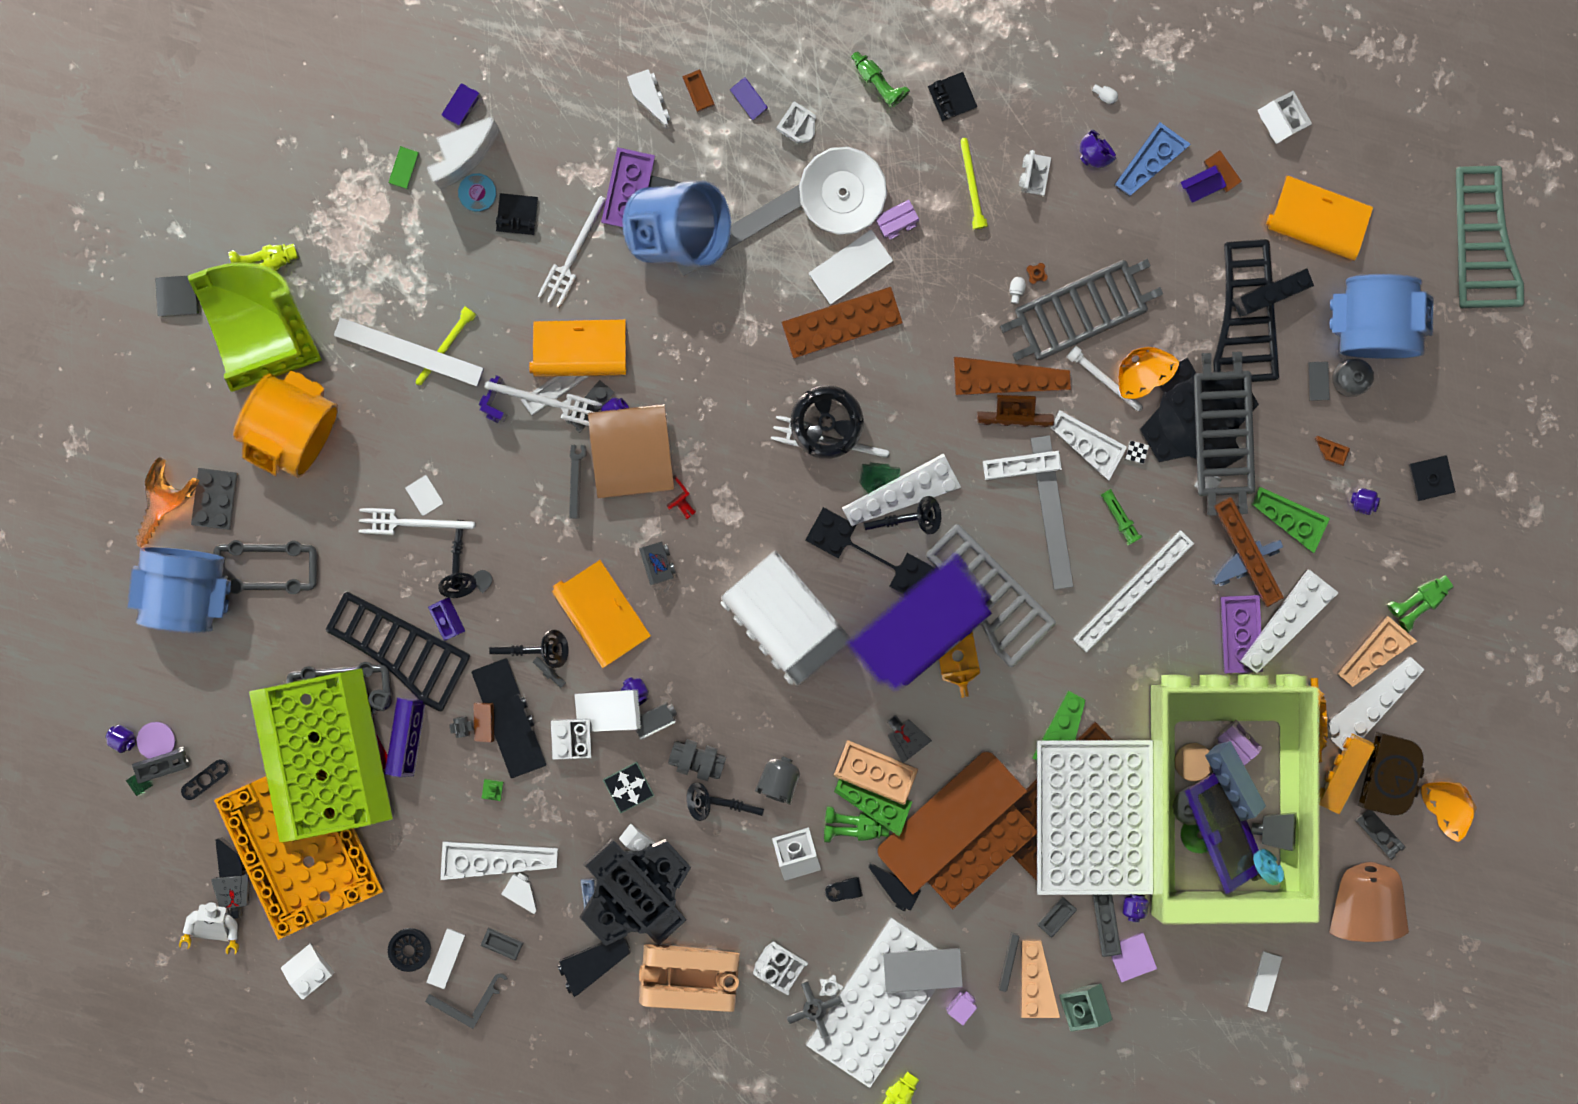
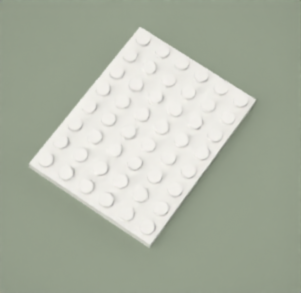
M1037 740V895L1153 894V740Z

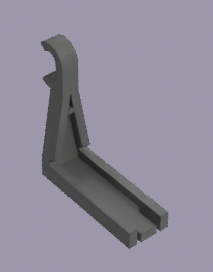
M501 973L494 976L472 1014L474 1018L467 1016L431 994L428 995L425 1002L473 1029L493 993L500 994L499 990L494 988L496 980L500 977L504 980L508 978Z

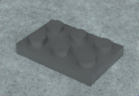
M198 468L191 525L231 529L238 473Z

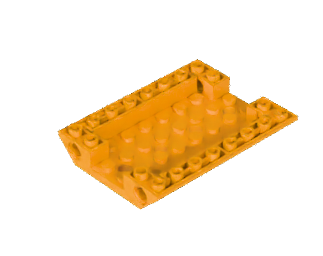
M319 770L317 773L318 779L321 781L326 780L327 772ZM266 776L214 800L278 940L338 911L384 892L355 828L280 842ZM327 808L325 816L332 819L335 816L334 809ZM311 856L314 859L312 867L304 864L305 857ZM322 891H327L330 894L329 901L324 902L321 900L320 893Z

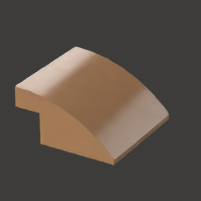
M665 404L588 413L597 498L674 490Z

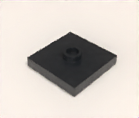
M1447 455L1409 464L1417 501L1456 492Z

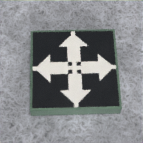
M637 762L603 779L620 814L655 796Z

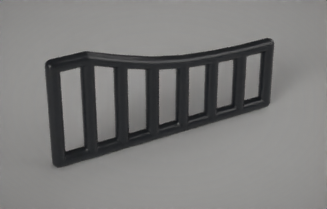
M1268 239L1226 242L1224 244L1225 308L1219 342L1213 360L1214 372H1221V365L1233 364L1232 357H1222L1225 346L1269 343L1270 354L1242 356V364L1271 362V373L1251 375L1252 382L1276 381L1279 379L1274 304L1267 306V316L1231 318L1232 307H1235L1232 300L1234 287L1262 286L1273 282L1270 242ZM1262 247L1263 259L1233 261L1232 249ZM1264 266L1265 278L1233 280V268ZM1268 324L1269 335L1227 338L1229 326Z
M350 592L343 594L326 627L327 633L350 644L381 665L386 666L419 700L424 701L425 705L439 712L444 710L470 659L469 653ZM348 601L359 607L344 633L336 629L335 626ZM365 610L376 614L363 641L360 642L353 638L352 635ZM384 618L393 624L377 653L368 646ZM401 627L410 633L395 663L392 664L384 657ZM416 636H419L427 642L407 678L400 671V668ZM433 645L444 649L423 692H421L414 685V682ZM452 653L460 657L461 660L438 703L428 697Z

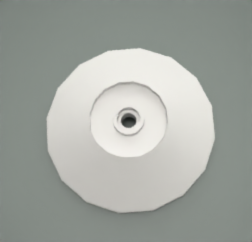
M851 147L830 148L816 155L804 169L799 184L800 203L808 218L822 230L838 235L857 233L870 226L881 214L887 197L886 178L878 163L865 152ZM845 189L846 194L840 195L839 190Z

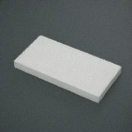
M871 229L808 274L831 305L893 262V260Z
M637 690L574 694L577 719H590V732L641 729Z

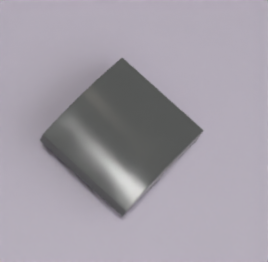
M188 276L155 278L158 316L199 314L198 297L188 281Z

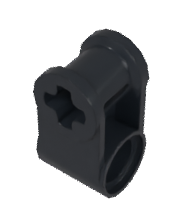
M859 877L829 884L825 889L826 897L832 902L862 897L863 893ZM831 888L839 890L835 898L829 895V892L832 891Z

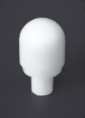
M1095 84L1092 89L1093 92L1099 94L1098 98L1107 104H1114L1118 100V93L1108 86L1102 88Z
M1015 277L1010 284L1009 291L1012 295L1011 303L1019 304L1020 296H1023L1025 293L1026 282L1021 277Z

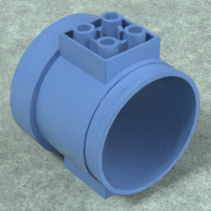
M683 182L677 186L641 188L630 197L625 207L623 216L624 238L631 253L642 262H678L684 266L711 265L723 255L729 242L731 233L729 207L721 191L709 182Z
M1361 275L1347 278L1345 294H1333V299L1330 301V309L1333 311V318L1330 319V330L1340 337V354L1375 359L1412 358L1424 355L1425 336H1433L1434 297L1427 292L1421 291L1422 280L1402 275Z
M141 548L139 566L134 565L132 569L128 608L138 609L136 623L151 628L172 631H212V620L214 617L222 618L223 614L228 612L229 600H225L226 594L229 595L231 581H227L228 576L223 575L224 557L185 549Z

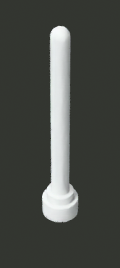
M1075 346L1066 358L1071 362H1079L1137 411L1143 409L1142 404L1136 399L1123 398L1119 385L1083 357L1084 354L1079 347Z

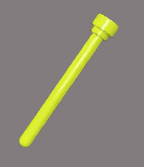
M962 138L960 143L975 216L973 217L972 226L973 230L988 227V223L981 212L967 138Z
M464 306L461 310L460 320L437 352L445 354L466 323L473 321L477 314ZM424 368L416 379V384L418 386L422 385L432 370Z

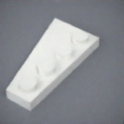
M1060 410L1054 419V426L1050 427L1108 481L1110 480L1127 446Z

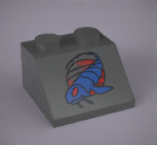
M658 542L639 548L650 585L674 578L673 574L676 571L673 562L669 563L667 556L670 555L667 544L663 545V542Z

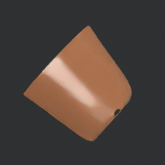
M1373 862L1362 863L1347 869L1339 886L1329 933L1342 939L1360 942L1391 941L1408 934L1404 890L1398 872L1393 868ZM1371 866L1375 867L1377 871L1367 872L1365 868ZM1371 878H1376L1377 881H1376V882H1371L1370 879H1371Z

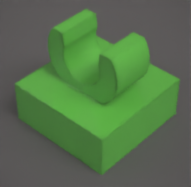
M484 779L482 798L501 801L504 782Z

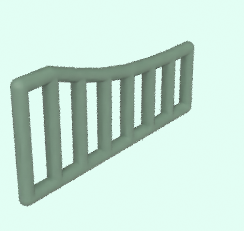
M1501 166L1457 167L1459 306L1461 308L1522 307L1524 305V282L1517 267L1506 228ZM1494 173L1495 185L1464 186V174ZM1464 193H1495L1496 204L1465 205ZM1465 212H1497L1498 223L1465 224ZM1499 231L1502 242L1466 243L1465 232ZM1504 250L1507 261L1466 262V251ZM1511 269L1514 280L1466 281V270ZM1516 288L1517 299L1467 301V289Z

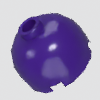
M1090 130L1082 138L1080 143L1082 156L1080 159L1086 166L1090 164L1095 168H1104L1117 158L1109 143L1105 139L1098 138L1100 134L1095 130Z

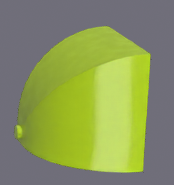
M230 263L188 275V281L199 299L214 335L226 372L224 379L231 392L259 383L269 373L276 377L322 360L288 285L274 270L253 263Z

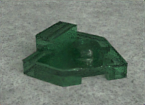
M870 462V465L862 464L859 483L869 494L899 478L901 469L900 467H891L889 464Z

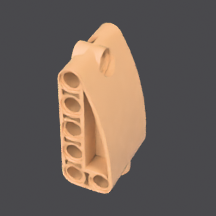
M645 944L643 963L639 970V981L641 982L639 1003L647 1007L734 1012L736 990L739 985L738 967L740 953ZM732 977V984L725 986L726 978Z

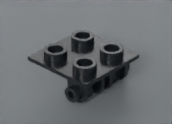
M964 72L935 81L934 84L928 86L942 122L978 107Z
M500 193L496 231L534 235L538 197Z

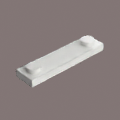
M1059 451L983 461L985 480L1062 470Z

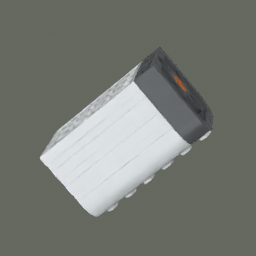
M776 550L721 597L723 600L721 604L727 611L731 609L734 612L735 616L733 618L740 626L743 624L748 629L746 633L753 641L755 639L758 640L761 651L765 655L770 654L773 658L771 661L778 670L782 668L786 673L784 675L785 679L791 685L794 683L798 686L850 640V636Z

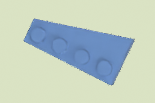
M1159 122L1115 183V186L1131 196L1191 144Z

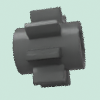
M467 716L453 718L454 723L449 724L451 734L455 733L456 738L470 736V731L474 729L473 720L468 721Z

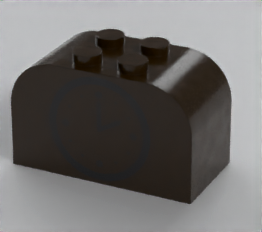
M1376 731L1373 742L1375 748L1369 757L1357 806L1392 816L1402 815L1411 808L1414 798L1418 797L1420 786H1418L1419 778H1423L1425 770L1422 767L1424 762L1423 752L1413 741Z

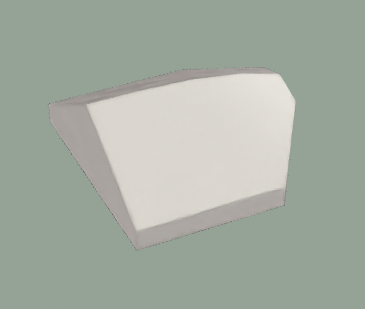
M794 101L776 130L797 144L810 142L815 134L816 115Z

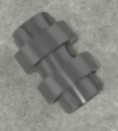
M686 739L685 743L674 742L668 763L678 767L676 772L688 775L689 770L698 772V779L707 782L709 777L720 779L726 757L717 754L718 748L707 745L705 750L696 748L698 742Z

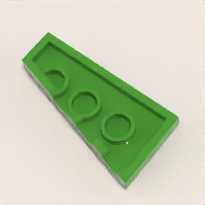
M1262 487L1258 488L1251 504L1304 547L1315 553L1330 518Z
M1068 691L1042 740H1075L1086 700ZM1037 749L1032 757L1037 760Z
M841 779L838 780L834 790L836 794L900 836L912 801L906 800L905 805H902Z

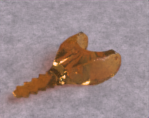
M162 457L154 461L145 479L147 499L145 512L147 515L143 516L144 522L140 523L142 528L138 529L139 535L135 536L136 544L139 547L149 544L148 538H152L151 532L156 531L155 526L160 525L159 520H162L165 514L184 505L193 495L199 483V479L193 477L182 490L173 488L165 478L164 468L166 460Z

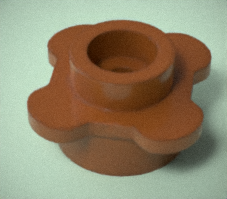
M1043 263L1027 267L1026 271L1029 273V282L1031 284L1047 280L1048 276L1045 274V265Z

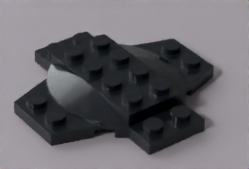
M1188 357L1179 362L1174 376L1167 383L1159 386L1163 392L1160 407L1140 428L1142 435L1158 462L1187 456L1197 459L1194 375L1196 371ZM1244 379L1202 380V392L1244 390ZM1252 393V406L1254 411L1259 405V403L1257 402L1255 396ZM1245 398L1202 400L1203 411L1245 409ZM1245 417L1203 419V431L1239 429L1240 425L1245 421ZM1237 437L1204 438V450L1239 448L1236 443ZM1244 456L1204 458L1206 469L1227 468L1244 458Z
M612 838L584 863V866L595 877L594 893L581 913L580 919L605 946L627 936L630 932L647 933L659 946L686 921V918L675 907V891L677 888H680L691 867L666 839L640 851H624Z

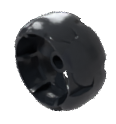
M832 385L817 386L805 392L795 403L790 418L791 432L799 447L806 453L821 459L837 458L849 452L859 441L864 425L862 409L854 396L848 391ZM832 400L841 403L846 408L850 421H835L834 416L829 414ZM814 403L817 410L821 413L818 425L805 429V413ZM823 418L827 420L830 418L832 420L830 422L831 427H823L821 424L823 421L821 420ZM834 429L839 435L844 437L840 442L833 445L817 443L823 431L828 432Z

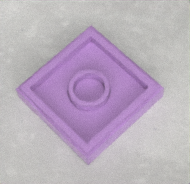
M1143 932L1121 940V954L1111 956L1121 982L1157 969Z

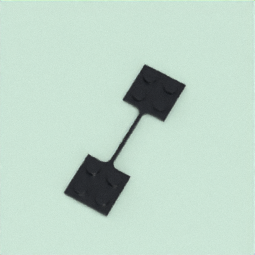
M824 507L805 539L808 543L838 559L844 548L851 545L895 570V576L889 586L904 595H907L937 570V568L909 553L906 554L899 566H894L857 546L850 539L857 525L851 526L847 519Z

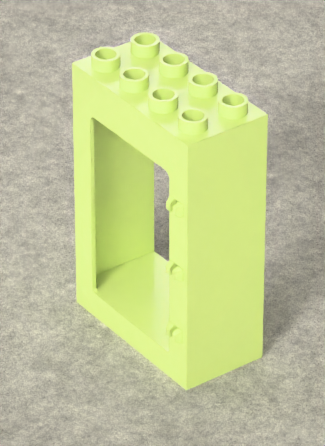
M1218 674L1199 675V685H1191L1190 676L1161 675V685H1151V740H1153V894H1151V915L1162 923L1319 922L1318 687L1307 685V676H1299V674H1276V684H1268V676L1238 674V684L1230 685L1229 676ZM1237 720L1278 722L1280 727V814L1297 813L1295 849L1289 851L1280 848V865L1284 872V880L1280 882V889L1277 891H1232L1227 894L1225 891H1176L1175 815L1172 807L1175 798V725L1180 721Z

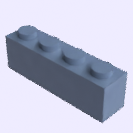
M1232 742L1216 744L1205 755L1240 821L1255 818L1266 807L1262 797Z

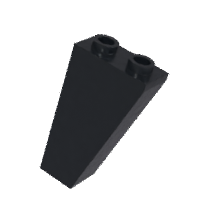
M626 937L606 946L601 942L560 959L558 969L561 976L565 975L567 982L565 986L568 993H572L573 997L578 996L629 955L631 949Z

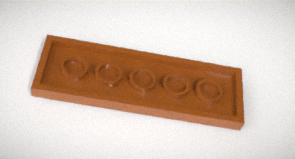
M888 287L783 321L782 325L794 359L902 324L903 322L892 288Z

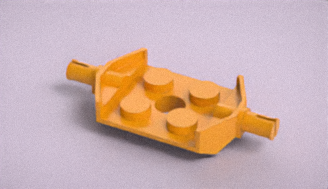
M973 631L939 659L942 680L957 684L960 687L961 698L969 696L968 682L980 674ZM954 651H962L963 659L961 661H955L952 658Z
M1310 678L1311 686L1318 687V763H1321L1322 751L1327 746L1326 740H1328L1326 700H1324L1325 694L1319 689L1318 678Z

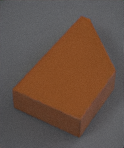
M1316 436L1315 440L1324 459L1344 466L1350 448Z

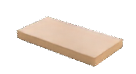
M847 740L833 776L905 805L918 769Z

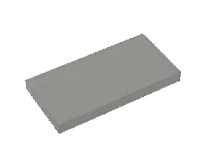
M960 948L883 953L886 992L963 987Z

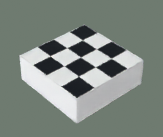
M1130 440L1125 459L1144 464L1149 445Z

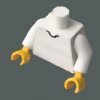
M209 902L206 905H199L198 911H193L187 916L183 930L185 934L179 942L180 948L184 941L188 943L187 949L190 948L192 942L190 935H192V937L228 942L230 940L226 953L229 954L231 948H234L236 955L240 948L236 942L238 939V924L229 915L227 908L218 907L215 903Z

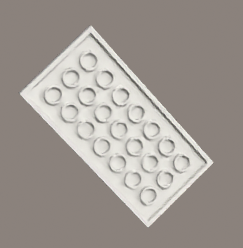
M891 917L839 994L843 1003L831 1007L823 1018L829 1036L821 1038L817 1028L806 1046L870 1088L936 990L886 992L883 953L937 950L938 948Z

